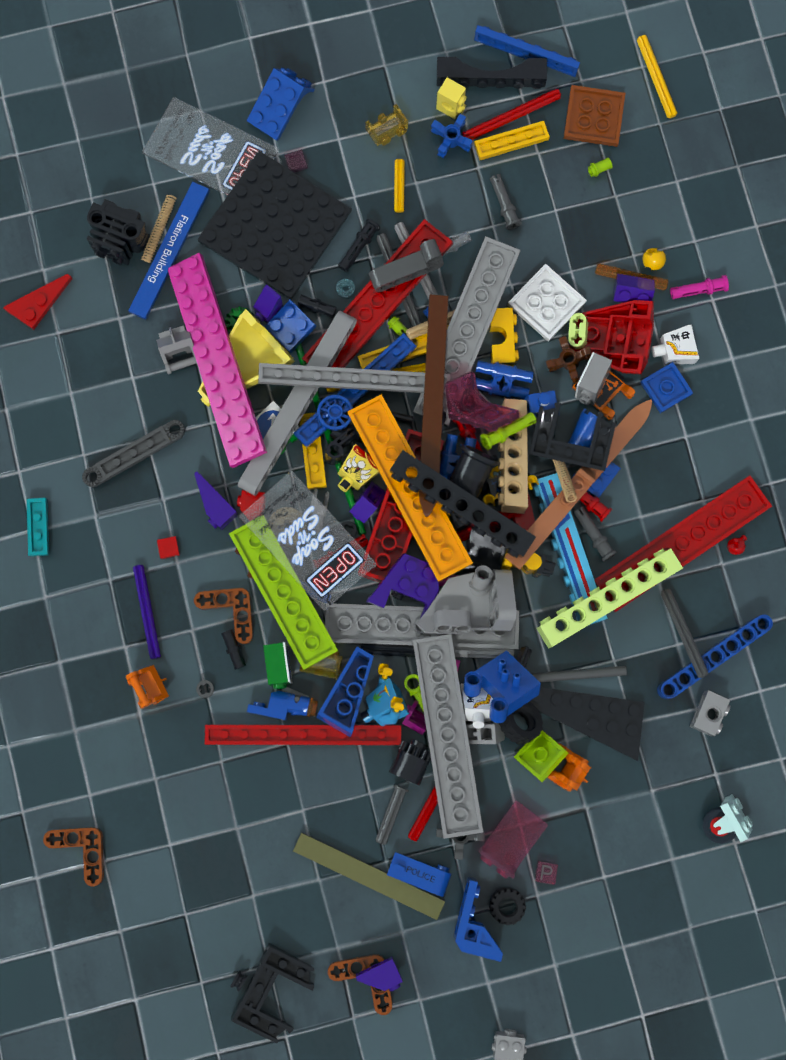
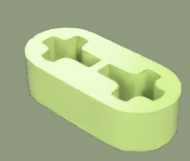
M575 313L570 318L568 340L572 348L579 350L584 348L587 343L588 320L584 314ZM578 319H581L582 322L579 324V329H578V326L576 325L575 322H578ZM577 334H579V337L581 338V340L578 341V344H576L574 341L577 340Z

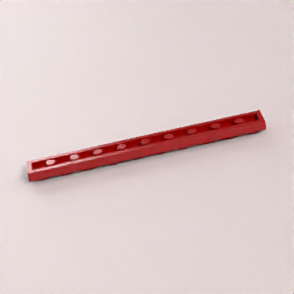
M205 725V745L401 744V725H354L351 737L330 725Z

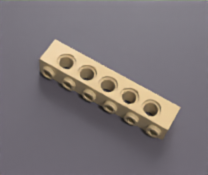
M504 399L502 405L498 407V417H501V423L498 424V427L509 424V419L516 420L527 414V400ZM527 428L511 435L516 440H511L507 437L504 443H498V452H501V458L498 460L501 462L498 466V469H501V476L498 478V487H501L498 505H501V512L524 514L528 508ZM509 453L514 454L516 458L510 457ZM508 471H513L516 476L511 475ZM508 489L515 490L516 494L511 493Z

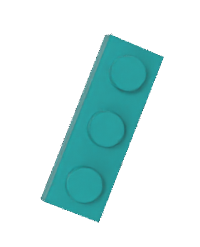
M47 498L26 499L28 556L49 555Z

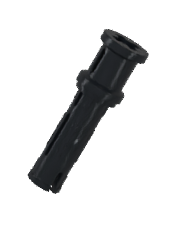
M366 219V224L362 230L357 232V239L340 264H338L341 270L348 272L365 245L372 242L371 238L376 231L380 230V226L374 221ZM357 248V250L355 251V253L353 254V256L351 257V259L348 260L349 257L351 256V254H352V253L354 252V250Z

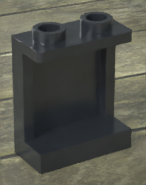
M489 525V529L493 533H497L500 529L499 525L496 527ZM471 526L466 551L473 564L462 569V571L473 573L481 565L489 567L492 571L493 569L501 570L506 548L504 546L499 548L490 542L492 538L487 535L482 537L474 531L475 527ZM511 533L506 535L507 542L511 538Z

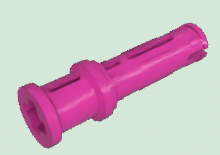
M726 275L716 279L706 278L704 282L671 287L670 295L673 300L702 293L712 295L713 292L717 291L727 292L729 290V283Z

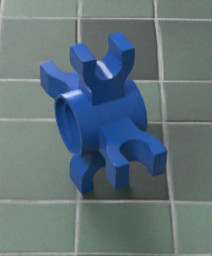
M459 114L455 123L446 127L437 120H434L431 125V132L443 137V143L438 148L439 152L437 154L443 159L449 148H454L458 145L467 152L472 148L473 140L460 135V130L466 123L464 115ZM449 134H453V135H455L456 137H455V138H450V137H448V135H449Z

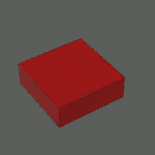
M176 536L157 540L160 559L180 556Z

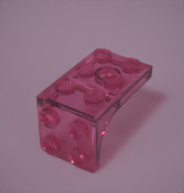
M467 372L445 383L449 419L459 421L462 424H470L476 428H484L487 431H496L499 427L511 424L513 420L519 418V410L490 403L481 396L477 389L474 372Z
M516 800L478 852L481 854V860L490 867L492 864L497 866L496 871L507 879L510 876L513 879L518 866L548 824Z

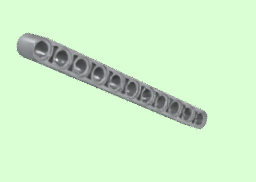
M338 311L306 366L332 367L352 333L357 319L342 311ZM293 387L263 439L267 453L250 461L238 482L239 488L254 496L258 494L320 387Z

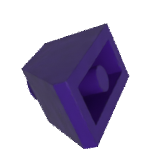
M267 284L253 306L255 317L259 321H265L266 323L283 307L281 296Z
M371 481L349 512L352 513L355 519L365 523L378 508L386 492Z
M393 956L356 974L357 981L383 991L388 989L390 992L394 991L403 982Z

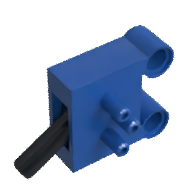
M528 646L521 647L517 659L508 651H505L476 671L468 672L464 677L463 690L465 695L476 697L481 693V688H483L493 698L490 704L489 717L494 723H503L507 716L539 695L541 683L525 668L532 653Z

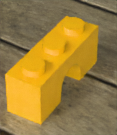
M497 308L491 322L490 332H499L505 338L502 344L492 345L491 363L493 364L499 362L500 364L514 366L515 361L519 359L518 350H515L518 335L517 332H514L517 316L513 314V308Z

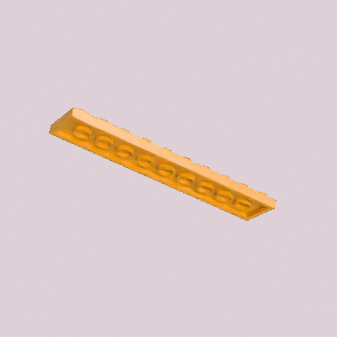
M382 394L349 410L347 413L437 581L439 582L472 565L473 562L447 514L441 510L442 506L436 503L431 514L425 517L419 502V492L411 491L408 488L409 484L403 480L400 483L391 477L390 469L402 450L414 458L416 457ZM410 468L406 471V475L409 478H415L417 471Z

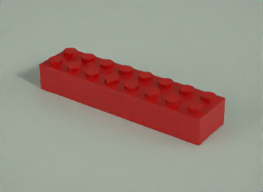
M408 429L405 439L416 459L420 461L422 433ZM441 440V452H442V449H443V446H444V440ZM388 488L363 557L365 561L360 565L358 576L379 583L387 576L389 570L404 553L407 554L413 536Z

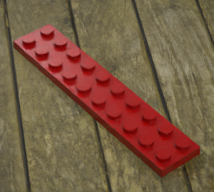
M424 219L385 264L420 251V245L430 239L436 240L443 256L453 245V241ZM425 275L382 292H375L370 280L343 311L356 318L357 322L332 367L345 368ZM324 334L302 357V360L307 364Z
M749 475L594 579L596 586L600 590L605 588L607 581L614 577L616 580L622 578V572L629 568H632V570L639 567L637 563L646 558L649 561L655 558L653 554L661 549L667 551L671 548L683 567L771 508L772 505ZM654 563L655 571L660 572V565ZM638 573V579L641 582H644V575L642 573ZM622 582V584H621L622 589H623L624 591L628 592V590H629L628 584L625 583V582ZM609 592L605 593V598L608 601H612V594ZM640 595L636 596L635 598L631 599L630 601L626 602L625 604L621 605L613 611L617 612L618 610L626 606L628 603H630Z

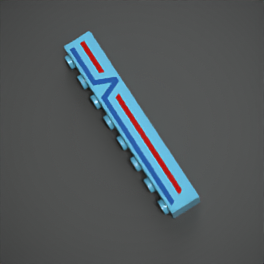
M557 473L539 478V485L534 483V486H532L535 497L538 496L540 500L538 506L541 514L563 490ZM569 511L552 531L553 539L551 540V545L554 551L557 550L559 556L557 563L560 569L563 568L565 574L563 576L564 584L570 588L571 594L569 598L573 605L572 602L580 597H583L584 600L590 597L589 592L597 588L573 516L571 511ZM591 601L589 602L590 610L596 611V604ZM577 612L575 613L577 621H579L580 614ZM607 615L601 617L600 619L596 620L590 625L608 619Z

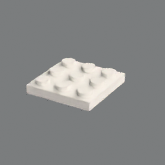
M545 264L507 305L513 308L514 312L549 342L587 300Z

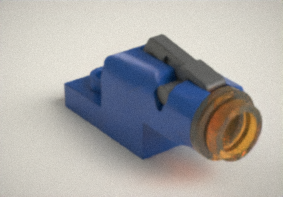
M286 687L282 691L271 693L268 708H265L264 703L254 702L253 705L248 704L247 712L287 721L288 713H291L290 715H303L310 717V715L315 716L318 701Z

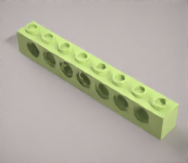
M670 548L667 551L664 549L659 550L653 554L655 558L649 561L646 558L637 563L639 566L637 569L632 570V568H629L622 572V578L618 580L615 577L605 583V588L600 590L597 587L589 592L590 597L585 600L583 597H580L572 602L574 606L570 609H567L565 606L556 612L558 616L553 619L548 616L540 621L541 626L536 629L548 649L683 569L672 549ZM654 563L660 565V572L655 571ZM638 573H642L644 575V582H641L638 579ZM622 582H625V583L628 584V586H629L628 592H626V591H624V590L622 589V587H621ZM606 592L612 594V601H608L605 598ZM590 601L596 604V611L590 610ZM573 611L580 614L579 621L573 619ZM557 621L563 623V631H559L556 628Z

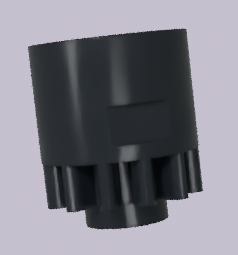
M411 739L410 743L402 740L397 751L398 754L393 760L389 772L420 786L427 770V765L431 761L430 752L426 751L428 746L414 739Z

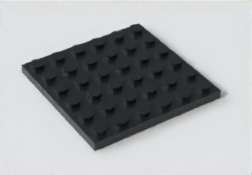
M258 151L199 236L198 242L292 300L351 213L352 208Z

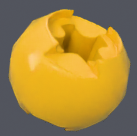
M650 248L643 254L642 261L645 267H649L651 270H659L665 265L666 255L663 250L658 251L657 248Z

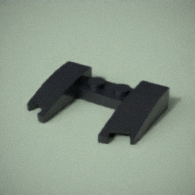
M554 403L555 408L543 410V406L540 407L529 454L597 470H606L616 426L615 422L610 425L602 418L605 414L598 412L591 446L588 448L553 440L561 403Z
M269 943L248 988L231 1016V1020L268 1040L278 1043L277 1036L284 1030H287L290 1034L294 1027L262 1010L261 1007L278 974L313 991L314 983H309V972L314 971V967Z

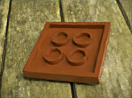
M571 85L563 139L618 147L626 93Z

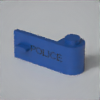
M395 852L387 875L444 897L452 873L448 872L450 868L438 864L437 867H432Z

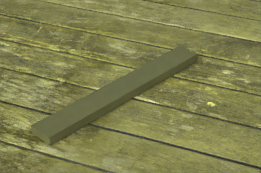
M301 833L293 852L436 920L444 906V900L411 884L388 876L386 872L304 833Z

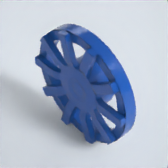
M329 395L319 403L317 416L325 428L337 431L349 425L351 419L348 415L343 414V412L349 411L353 407L345 397ZM334 399V404L330 405L328 400ZM337 399L342 400L340 405L337 404ZM324 403L327 404L328 409L322 408ZM344 403H346L349 406L348 408L342 409ZM320 411L327 412L328 414L320 416ZM329 417L326 423L322 420L324 418ZM341 417L348 419L347 422L344 423ZM332 420H334V426L329 425ZM337 420L342 424L341 426H337Z

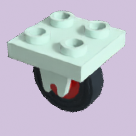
M733 794L725 797L721 806L711 809L703 819L702 827L704 833L715 843H728L736 835L740 842H743L751 834L752 821L748 816L744 815L741 810L743 806L740 800L735 798Z

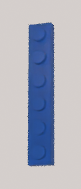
M478 25L476 28L474 41L526 60L528 58H547L548 68L576 77L580 62L572 57H564L555 51L545 50L539 45H531L522 39L509 37L505 33H498L486 26Z

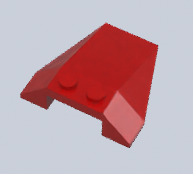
M632 300L583 312L582 314L588 320L587 343L584 348L590 347L592 353L594 352L612 360V369L622 373L642 374L649 359L654 329V302ZM578 319V322H575L576 325L578 326V329H579V324L582 322L581 319ZM577 334V340H574L576 344L581 340L579 334ZM572 346L570 347V349H573L575 352L582 350V349L576 350V349L572 348Z

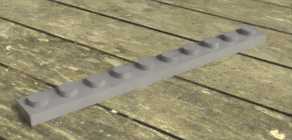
M259 363L258 384L424 393L425 373ZM444 374L443 394H449L450 374Z

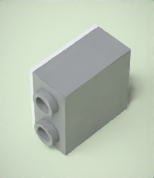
M594 352L592 353L577 384L575 398H578L585 405L595 404L610 373L612 360Z

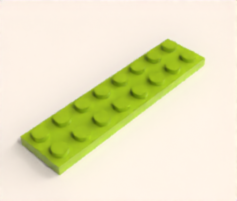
M261 516V518L258 517L257 522L253 520V522L251 521L230 532L229 535L303 670H306L338 652V649L275 535L269 529L270 526L267 527L268 523L265 517Z

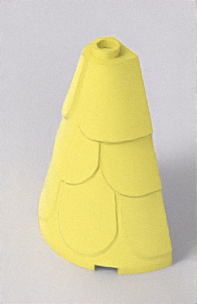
M247 309L240 314L229 338L245 387L249 389L258 384L259 363L292 365L295 360L284 346ZM202 382L198 392L202 396L201 401L209 407L210 402Z

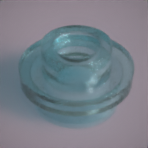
M341 279L336 285L337 293L342 297L351 296L355 291L354 283L350 279ZM348 286L349 290L344 291L342 288Z

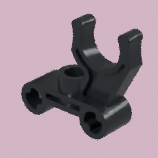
M341 417L343 422L346 423L348 419ZM352 421L347 427L332 431L330 437L333 441L326 448L325 461L329 465H337L340 463L343 449L353 440L363 442ZM334 452L337 456H333L330 453Z

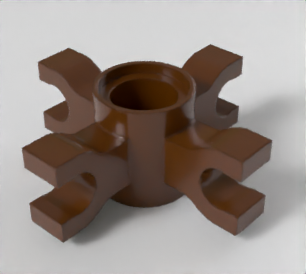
M563 336L559 338L563 350L560 353V358L548 360L546 364L550 372L562 367L569 370L573 383H576L580 380L577 372L579 362L590 359L592 352L590 347L575 352L573 349H570L567 337ZM568 357H574L571 362H565Z

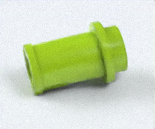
M605 158L595 164L591 163L588 166L589 175L591 177H598L600 173L612 169V162L609 158Z
M394 316L387 323L389 329L392 328L399 336L403 332L406 334L407 328L402 324L399 317Z

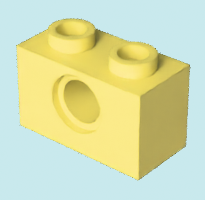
M446 78L437 92L436 109L456 119L457 115L462 114L466 107L464 104L467 96H465L466 88Z

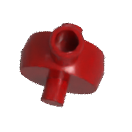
M742 535L740 538L729 540L727 544L728 551L734 555L742 554L746 548L745 541L747 537Z

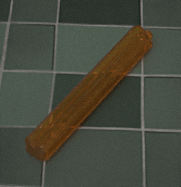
M600 263L596 266L595 274L616 279L617 274L653 279L655 288L666 290L668 287V280Z

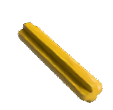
M403 159L395 160L394 211L396 213L404 212L405 161Z

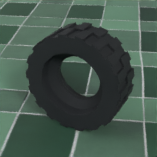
M532 702L526 703L507 716L503 723H499L501 731L505 734L506 738H509L511 742L522 745L535 739L543 730L542 716ZM515 713H519L525 718L528 725L526 730L521 729L514 720Z

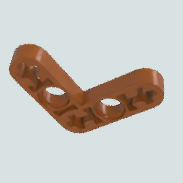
M234 588L202 591L195 595L194 604L202 610L233 607L236 640L241 644H249L252 641L251 598L246 589ZM240 592L247 596L243 599V605L248 604V608H236L237 605L240 606V600L236 599ZM214 594L213 601L215 605H211V601L205 602L204 606L198 602L201 596L204 595L206 599H211L210 595ZM219 594L227 595V602L225 604L217 602ZM240 611L248 613V619L244 622L239 621L237 618ZM238 624H249V627H245V631L250 635L246 637L245 641L239 637V634H242V627L238 628Z
M96 827L57 829L45 833L43 842L48 848L83 847L85 883L92 887L102 883L104 878L103 835L100 829ZM94 831V834L98 835V838L94 839V845L98 844V848L88 849V845H92V839H88V835ZM71 832H75L78 835V841L74 844L68 841V835ZM54 833V837L63 836V840L55 841L53 845L52 841H49V837ZM91 851H95L99 855L95 863L88 859V854ZM99 865V868H95V875H99V879H96L94 883L93 879H89V875L93 874V868L88 869V866Z
M372 954L335 961L328 968V976L333 981L356 978L357 974L351 970V965L354 962L361 963L363 971L371 967L374 959L381 962L384 958L379 954ZM348 963L350 975H345L346 971L340 972L338 977H336L335 973H331L334 970V966H338V969H344V964ZM371 986L375 1011L380 1015L389 1014L392 1010L391 992L389 989L383 991ZM387 992L388 995H384V1001L389 1003V1005L386 1006V1010H382L381 1007H378L381 1003L380 996L376 997L375 994L381 995Z

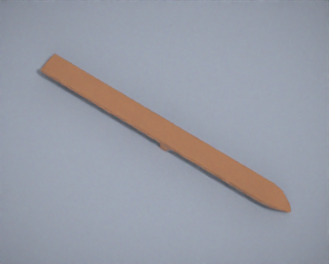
M647 400L634 407L615 428L606 468L644 425L651 410L652 400ZM582 466L571 479L577 500L567 502L562 490L527 530L536 538L524 557L518 556V558H514L507 553L504 558L520 570L604 471Z

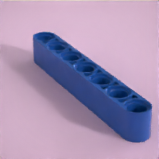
M768 615L757 616L703 653L701 657L708 673L768 632L773 626L772 619ZM759 619L765 622L764 629L758 626ZM744 630L748 631L750 634V638L748 640L744 639L742 636V632ZM728 641L734 644L733 651L727 648ZM712 652L718 654L719 659L717 662L711 659ZM690 662L660 683L657 692L661 698H674L701 679L697 676L692 663ZM681 674L687 676L688 681L686 684L680 682L679 677ZM665 685H669L672 688L670 695L664 693Z

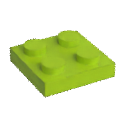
M542 730L539 736L526 743L514 756L521 765L541 782L569 754Z

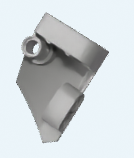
M481 565L473 573L448 578L416 625L424 633L466 634L471 632V630L511 631L517 612L512 571L497 569L492 571L489 567Z

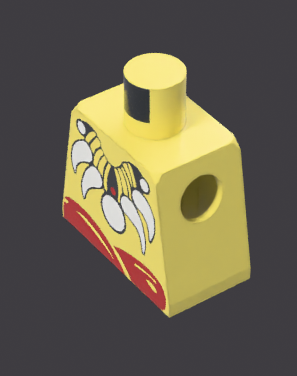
M356 444L351 449L338 472V475L343 478L338 487L343 492H347L351 486L356 490H360L379 474L371 456Z

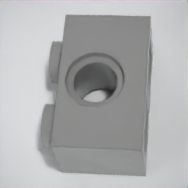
M709 690L704 691L689 727L709 736H716L722 730L723 723L721 721L723 716H727L731 706L728 704L730 700ZM709 709L715 711L716 716L713 720L707 715Z

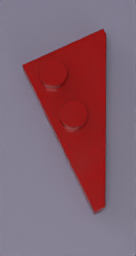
M66 274L4 306L3 309L34 330L71 282L72 277Z

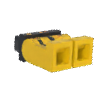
M534 553L521 570L526 574H532V577L535 578L541 575L550 577L554 572L556 563L546 560L547 555L541 554L539 556ZM506 558L503 559L501 569L517 568Z

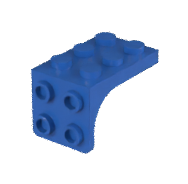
M283 67L281 69H273L246 120L275 140L280 139L301 99L307 93L314 92L315 90L311 87L312 83L310 81L296 77V72Z

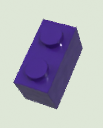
M617 274L613 290V301L622 303L632 300L652 301L655 292V282L653 279Z

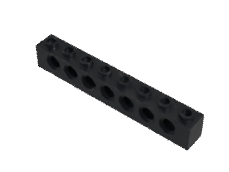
M402 450L390 469L393 479L400 483L403 480L409 484L408 488L411 491L423 493L425 495L424 499L432 504L438 503L442 506L441 510L449 515L453 513L458 516L457 520L466 526L470 524L475 527L474 531L482 537L487 535L492 538L491 543L499 548L504 546L508 549L507 553L514 558H518V556L524 557L536 536L404 450ZM410 468L415 469L417 476L409 478L406 475V471ZM426 479L432 480L433 488L425 489L423 481ZM447 490L450 493V498L442 500L439 492ZM464 501L467 505L466 510L459 511L456 508V502ZM474 512L482 513L483 520L481 522H476L473 519ZM490 523H498L500 529L497 533L490 531ZM508 533H513L516 536L514 544L507 542L506 535Z

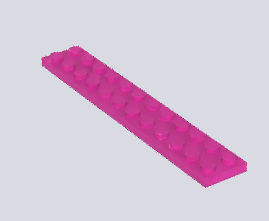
M197 253L169 267L168 273L186 330L191 335L194 345L193 352L229 465L235 468L267 453L203 255Z

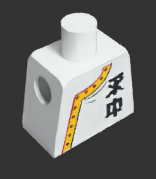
M691 325L662 335L660 345L652 346L651 348L653 357L663 356L666 365L672 362L675 365L695 364L699 360Z
M460 684L465 721H473L474 728H483L484 722H491L489 712L493 698L483 688H481V693L478 696L468 697L463 690L464 684Z

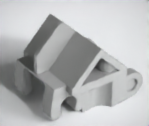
M184 325L174 329L170 327L168 331L158 333L160 339L156 341L168 375L172 374V371L197 364L190 332L185 330ZM183 351H186L187 354L193 353L194 357L172 364L168 362V360L173 358L172 355Z

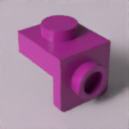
M415 700L412 706L408 704L409 714L405 717L402 724L423 735L426 730L425 717L423 713L415 709L418 701Z

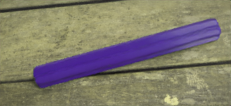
M136 565L133 567L149 656L151 659H157L161 657L145 570L143 565Z

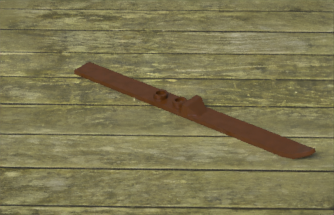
M430 294L420 461L439 473L448 296ZM426 479L423 481L425 489L433 488L432 480ZM419 492L420 505L425 517H428L436 502L434 504L424 499L425 495Z

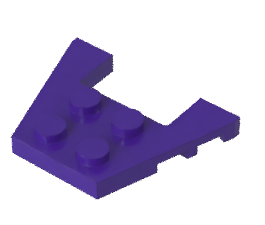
M404 553L389 570L383 581L378 584V587L368 597L366 602L385 608L390 591L393 590L424 603L422 617L439 593V582L427 562Z

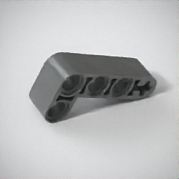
M430 239L420 245V251L373 269L369 272V277L375 292H382L441 268L444 264L443 257L436 240Z

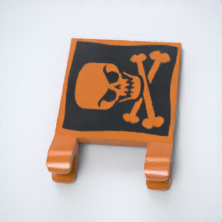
M611 371L593 405L605 414L604 417L607 420L613 419L615 411L606 405L619 391L628 399H631L635 394V390L621 381ZM576 382V383L572 386V388H573L575 391H576V387H577L578 382Z

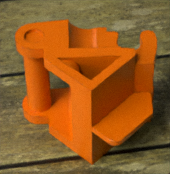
M154 665L131 672L125 677L129 686L134 688L139 698L138 704L140 709L151 704L156 705L169 697L163 685L167 678L161 679Z
M558 743L569 753L565 757L567 763L561 772L554 770L547 778L568 792H571L572 789L577 791L582 782L588 783L585 777L591 769L588 765L589 761Z

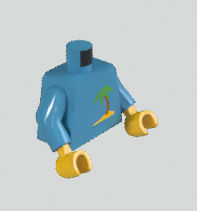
M381 663L378 667V673L380 674L378 685L366 697L369 708L361 713V717L365 723H369L374 719L381 726L396 724L398 719L407 716L409 712L400 688L388 677L392 675V669L389 668L388 664Z

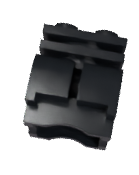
M104 199L102 205L92 203L87 215V221L92 228L90 230L92 237L88 236L87 241L94 254L100 258L107 257L113 259L112 262L118 265H122V263L129 265L128 258H132L130 251L140 253L146 248L150 238V234H147L145 230L146 223L141 221L139 212L121 208L109 200Z

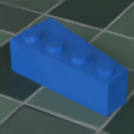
M356 647L316 716L319 720L349 737L353 733L374 657L359 647Z

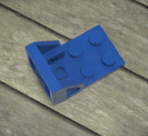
M468 877L455 927L454 939L461 952L501 962L503 953L482 922L469 919L474 917L476 906H474L473 901L474 898L479 896L480 886L475 878ZM469 930H474L472 934H469Z

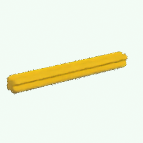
M646 35L639 36L637 43L666 116L669 119L676 116L677 110Z

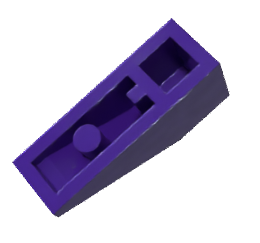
M196 471L194 475L206 514L210 518L208 522L215 529L219 527L223 530L238 516V513Z

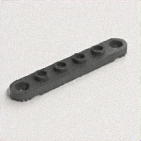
M173 420L160 426L84 470L82 475L83 482L89 487L99 486L181 439L185 434L184 425L178 420ZM174 425L180 426V433L177 435L170 433V429ZM92 472L96 473L97 480L95 482H88V475Z

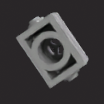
M505 1029L504 1032L495 1031V1040L491 1047L494 1060H523L527 1050L524 1034H517V1031L512 1029Z

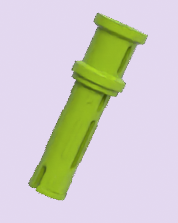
M529 412L505 426H496L493 431L480 435L481 443L486 450H490L493 445L499 442L504 443L507 437L537 422L536 417L532 412Z

